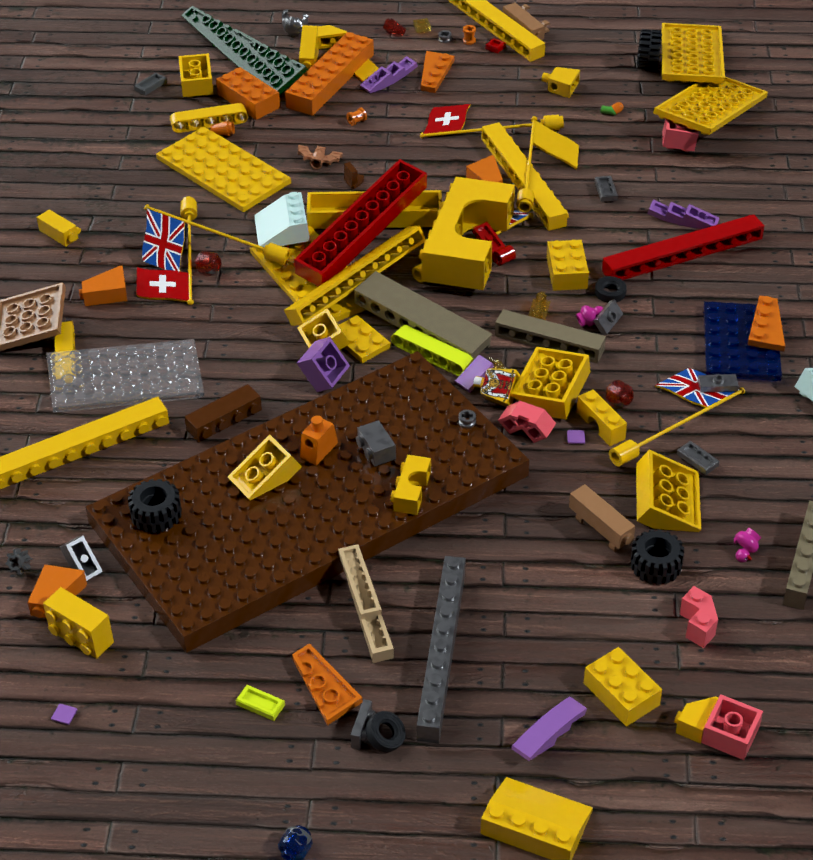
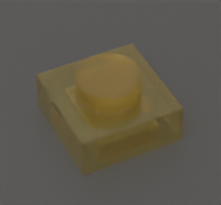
M427 18L413 20L416 33L431 31V25Z

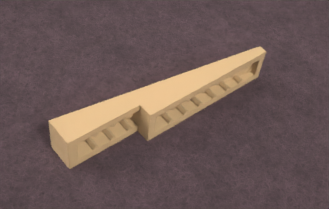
M359 545L338 549L372 662L377 663L393 659L394 648Z

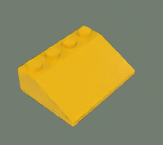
M536 347L515 384L511 397L545 409L553 418L566 420L591 372L589 355Z
M649 449L636 463L637 522L653 529L700 532L699 472Z
M506 777L490 799L481 818V834L550 860H572L593 807Z

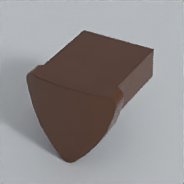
M351 162L344 163V180L352 189L359 187L364 181V175L358 174V171Z

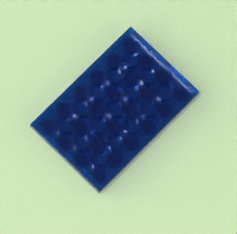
M704 301L706 375L736 374L737 379L781 381L780 351L748 345L757 304Z

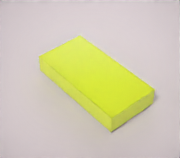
M249 685L245 686L235 700L237 706L272 721H275L285 706V700Z

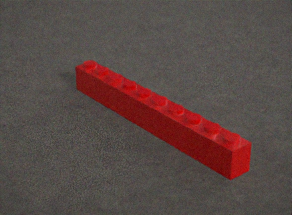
M754 214L604 257L602 272L606 277L613 276L622 280L761 240L765 225Z

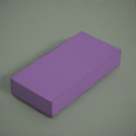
M478 355L455 382L470 393L475 388L473 386L474 378L476 376L485 377L487 369L493 368L494 365L481 355Z

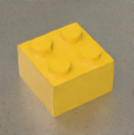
M328 308L297 327L308 348L315 341L331 337L339 350L350 344Z

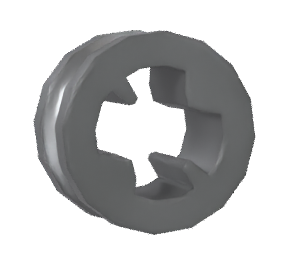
M449 30L440 31L438 33L439 41L442 43L450 42L452 40L451 32Z
M472 410L461 411L459 413V425L466 429L474 427L476 424L475 412Z

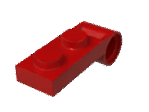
M488 222L473 228L472 232L477 239L492 241V259L497 265L501 266L516 258L514 248L511 245L505 246Z

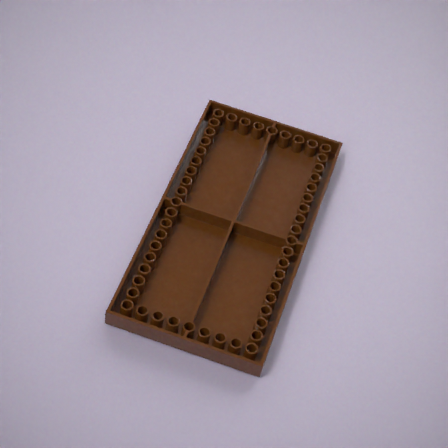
M417 351L85 507L91 527L184 651L188 653L344 572L338 549L358 544L365 561L528 477L529 459ZM472 410L475 412L476 424L474 427L466 429L459 425V413L461 411ZM321 416L323 419L334 424L338 443L316 466L300 458L301 434L311 424L312 417ZM379 420L396 445V459L374 466L371 460H367L363 448L357 445L356 436H358L357 427ZM270 434L302 468L289 481L250 501L228 476ZM407 455L431 458V474L427 486L415 485L422 487V502L418 515L396 512L393 509V502H390L392 490H396V478L401 476V463L406 461ZM150 479L167 480L178 489L182 516L177 524H173L171 529L167 528L164 532L157 531V533H152V531H149L147 533L143 529L139 530L132 523L128 496H130V491L134 490L136 485H141L143 481L148 482Z

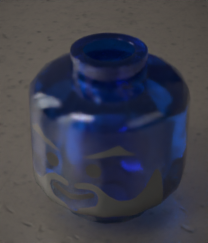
M300 825L287 828L278 843V849L281 852L282 858L284 860H304L313 844L311 833Z

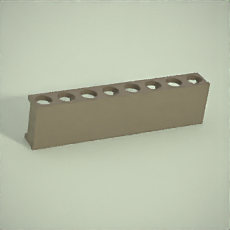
M377 271L354 289L355 304L399 328L404 325L402 320L407 321L410 327L417 330L422 329L425 334L437 337L438 340L468 353L473 359L485 348L490 347L492 333ZM363 296L366 303L362 302L359 298ZM373 304L379 306L380 311L375 309ZM392 313L395 318H391L388 314Z

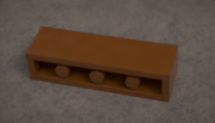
M247 384L184 416L186 430L199 443L261 411V396Z

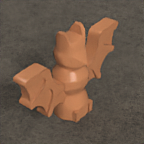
M298 145V155H302L303 160H311L310 166L313 169H320L323 163L331 165L332 162H339L343 153L336 151L325 155L326 147L318 145L315 152L312 153L309 151L308 146Z

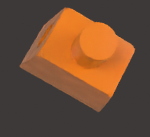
M321 416L311 418V424L301 434V459L317 466L337 445L338 440L333 423L323 419Z

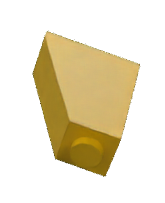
M303 25L299 63L309 69L318 59V26Z

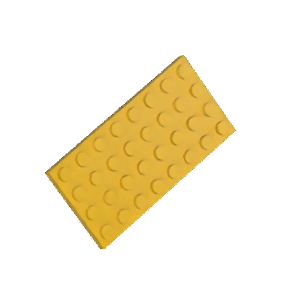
M662 23V80L668 82L676 80L685 83L689 81L697 83L712 82L713 84L725 83L721 26Z
M725 76V83H694L656 106L653 114L658 115L662 119H669L675 124L685 125L688 129L701 131L704 135H710L767 98L768 92Z
M206 127L199 128L197 131L156 153L157 160L242 212L247 211L291 184V177Z
M308 226L310 241L282 246L291 250L290 258L285 266L265 259L262 250L254 247L250 248L251 255L294 303L318 287L295 274L294 259L319 236L311 226ZM354 291L328 308L337 322L366 310L354 303ZM363 296L359 298L362 302L366 303Z

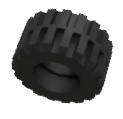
M641 30L637 56L638 68L657 69L661 50V30Z
M150 479L148 482L143 481L141 485H136L134 490H131L129 493L128 504L131 520L139 530L143 529L147 533L149 531H152V533H157V531L164 532L166 531L165 529H171L173 524L179 522L182 516L179 491L169 481H162V479Z
M658 529V531L649 530L648 533L644 531L641 533V536L638 535L632 544L630 564L634 574L640 576V580H647L650 584L654 582L656 585H661L662 582L667 584L670 580L674 581L680 575L684 547L681 540H677L678 537L676 535H670V532H662V530Z

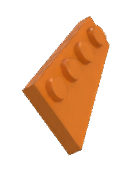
M426 51L421 91L436 93L454 63L455 56L447 53Z
M759 295L748 345L785 351L777 298Z
M310 643L292 654V659L327 726L363 702L362 696Z

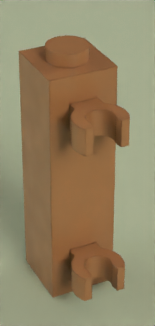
M514 2L503 6L504 14L540 40H543L545 33L550 31L546 27L550 25V22L544 20L540 23L526 11L530 9V6L527 4L520 7Z
M584 484L570 493L569 508L576 513V520L581 524L585 520L610 542L609 548L616 552L617 548L620 549L632 543L635 525L587 485Z

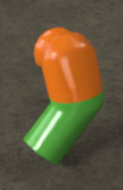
M617 102L610 107L602 105L600 112L608 115H617L623 110L624 106L621 102Z

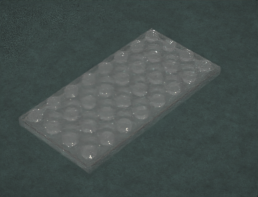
M194 339L46 353L53 413L134 405L157 396L162 402L204 398V389Z

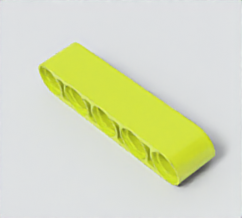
M408 325L401 326L391 336V341L396 347L410 354L418 351L429 363L456 376H460L474 361L468 353Z

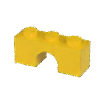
M594 389L578 396L577 414L587 424L596 420L599 427V436L609 446L625 440L627 422Z
M407 455L406 461L401 463V476L396 478V490H392L390 502H393V509L396 512L418 515L422 502V487L415 485L427 486L431 474V458Z

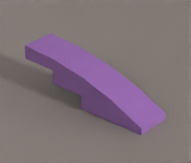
M406 56L399 63L392 62L387 68L381 66L361 83L360 87L369 93L382 90L418 67L417 62Z
M654 199L647 213L670 223L697 229L717 225L719 217L691 204L687 208L673 202L667 206Z
M569 696L534 723L512 745L511 749L526 760H532L554 746L557 738L569 731L572 723L585 715L587 708Z

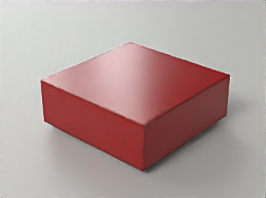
M493 38L485 45V49L498 54L506 47V42Z

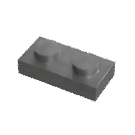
M363 699L351 732V748L360 750L363 741L366 742L368 739L366 736V724L375 714V711L372 710V701Z

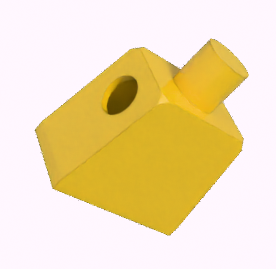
M555 67L551 74L543 73L541 81L548 83L549 92L570 98L579 84L580 70Z

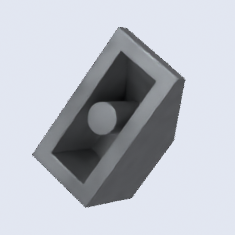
M84 536L76 537L59 547L72 569L85 571L86 581L103 572Z

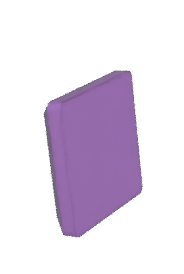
M567 430L568 444H585L584 430Z
M59 704L51 720L69 725L77 712V708Z

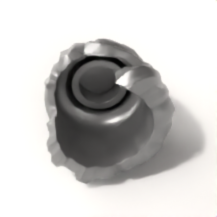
M288 9L283 10L282 25L284 30L290 36L301 34L302 26L308 24L309 15L306 13L302 14L303 19L289 17L287 15Z

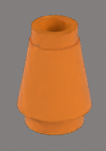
M228 120L211 125L210 130L218 135L231 136L235 133V125Z

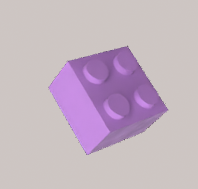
M331 337L315 341L297 362V365L316 392L332 389L350 367Z

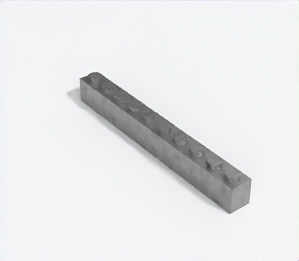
M445 556L417 721L418 742L439 744L465 579L466 558Z

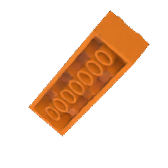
M347 32L285 91L286 108L313 116L368 59L374 56V40Z

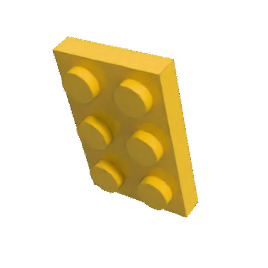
M358 315L339 324L350 343L344 349L361 363L391 348V342Z

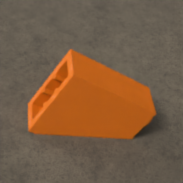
M493 155L466 166V178L503 183L500 170Z
M123 265L82 281V289H79L80 300L84 299L85 306L127 301Z
M44 565L28 600L31 616L46 618L43 603L60 587L75 596L78 595L87 585L85 571Z

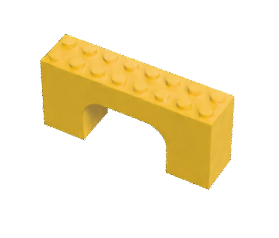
M455 177L454 182L450 183L449 192H446L445 201H442L441 210L437 212V219L433 221L432 230H429L428 239L424 241V248L420 250L419 259L422 260L419 273L422 274V281L484 290L492 270V241L466 238L463 235L466 231L485 222H488L493 230L507 231L514 214V184Z

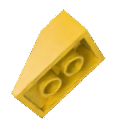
M269 434L228 478L251 501L289 481L302 466Z

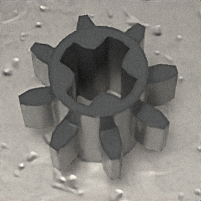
M20 548L13 550V553L7 554L8 560L5 565H8L11 573L17 571L19 575L23 574L25 570L31 569L29 564L33 558L27 554L28 550L21 552Z

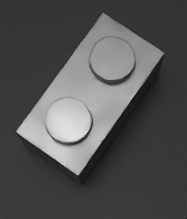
M379 420L357 427V445L363 448L367 460H371L374 466L396 459V445Z

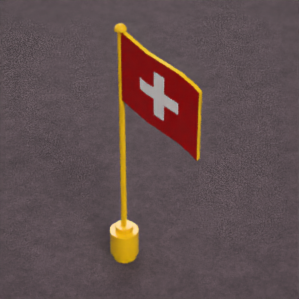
M471 104L434 107L429 114L428 125L424 133L420 134V137L423 139V137L481 132L482 128L462 130ZM559 114L543 116V119H540L541 124L553 131L564 128L563 116H559ZM532 123L503 126V128L512 129L532 127Z
M190 196L183 198L180 203V215L183 219L189 221L197 217V202ZM190 224L187 227L188 273L174 270H149L137 267V297L149 300L187 302L188 305L194 304V300H192Z

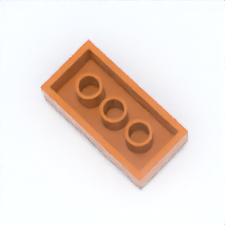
M241 67L216 79L217 94L231 104L242 103L246 108L247 114L255 120L280 108L279 92Z

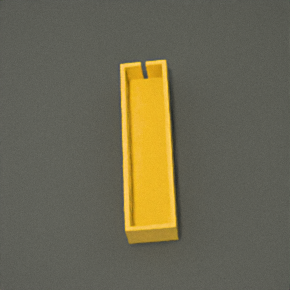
M424 190L386 228H403L419 225L420 227H432L433 221L437 219L438 210H441L442 190ZM365 191L307 192V225L313 229L328 228Z

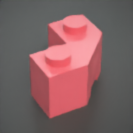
M522 401L507 406L498 419L499 423L509 434L522 429L533 443L547 438L556 425V422L545 409Z
M693 586L682 598L680 615L689 620L686 638L705 648L716 634L718 617L712 596Z

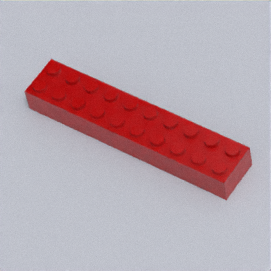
M399 159L294 259L295 274L319 287L341 272L427 188V173Z

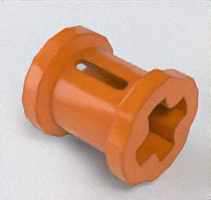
M473 25L464 26L463 43L472 45L476 42L474 37L476 27Z
M360 107L355 112H348L346 118L348 123L354 126L357 122L366 121L367 114Z

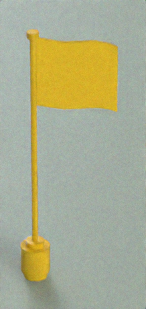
M536 116L531 118L532 130L525 188L519 190L517 194L516 206L523 213L529 212L533 208L534 193L528 189L533 145L567 163L576 170L578 166L579 145L539 123Z

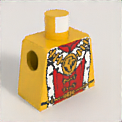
M489 368L486 371L485 378L480 376L474 378L473 386L481 388L480 394L485 399L507 408V406L513 404L514 398L511 397V392L520 374L516 369Z

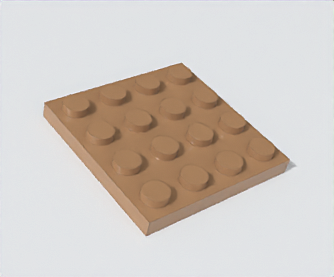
M63 282L0 300V351L61 334L66 286Z

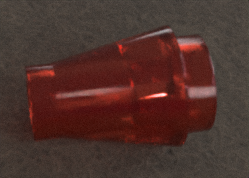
M387 18L384 22L383 29L386 32L401 36L405 34L406 28L394 19Z

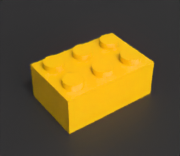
M209 53L178 56L183 97L214 94Z
M582 240L547 241L546 258L553 291L588 289L589 271Z
M62 587L43 603L49 631L53 635H58L65 639L69 645H75L80 648L84 654L91 655L97 659L114 643L109 615Z
M615 648L585 667L583 683L626 727L660 706L662 688L621 648Z

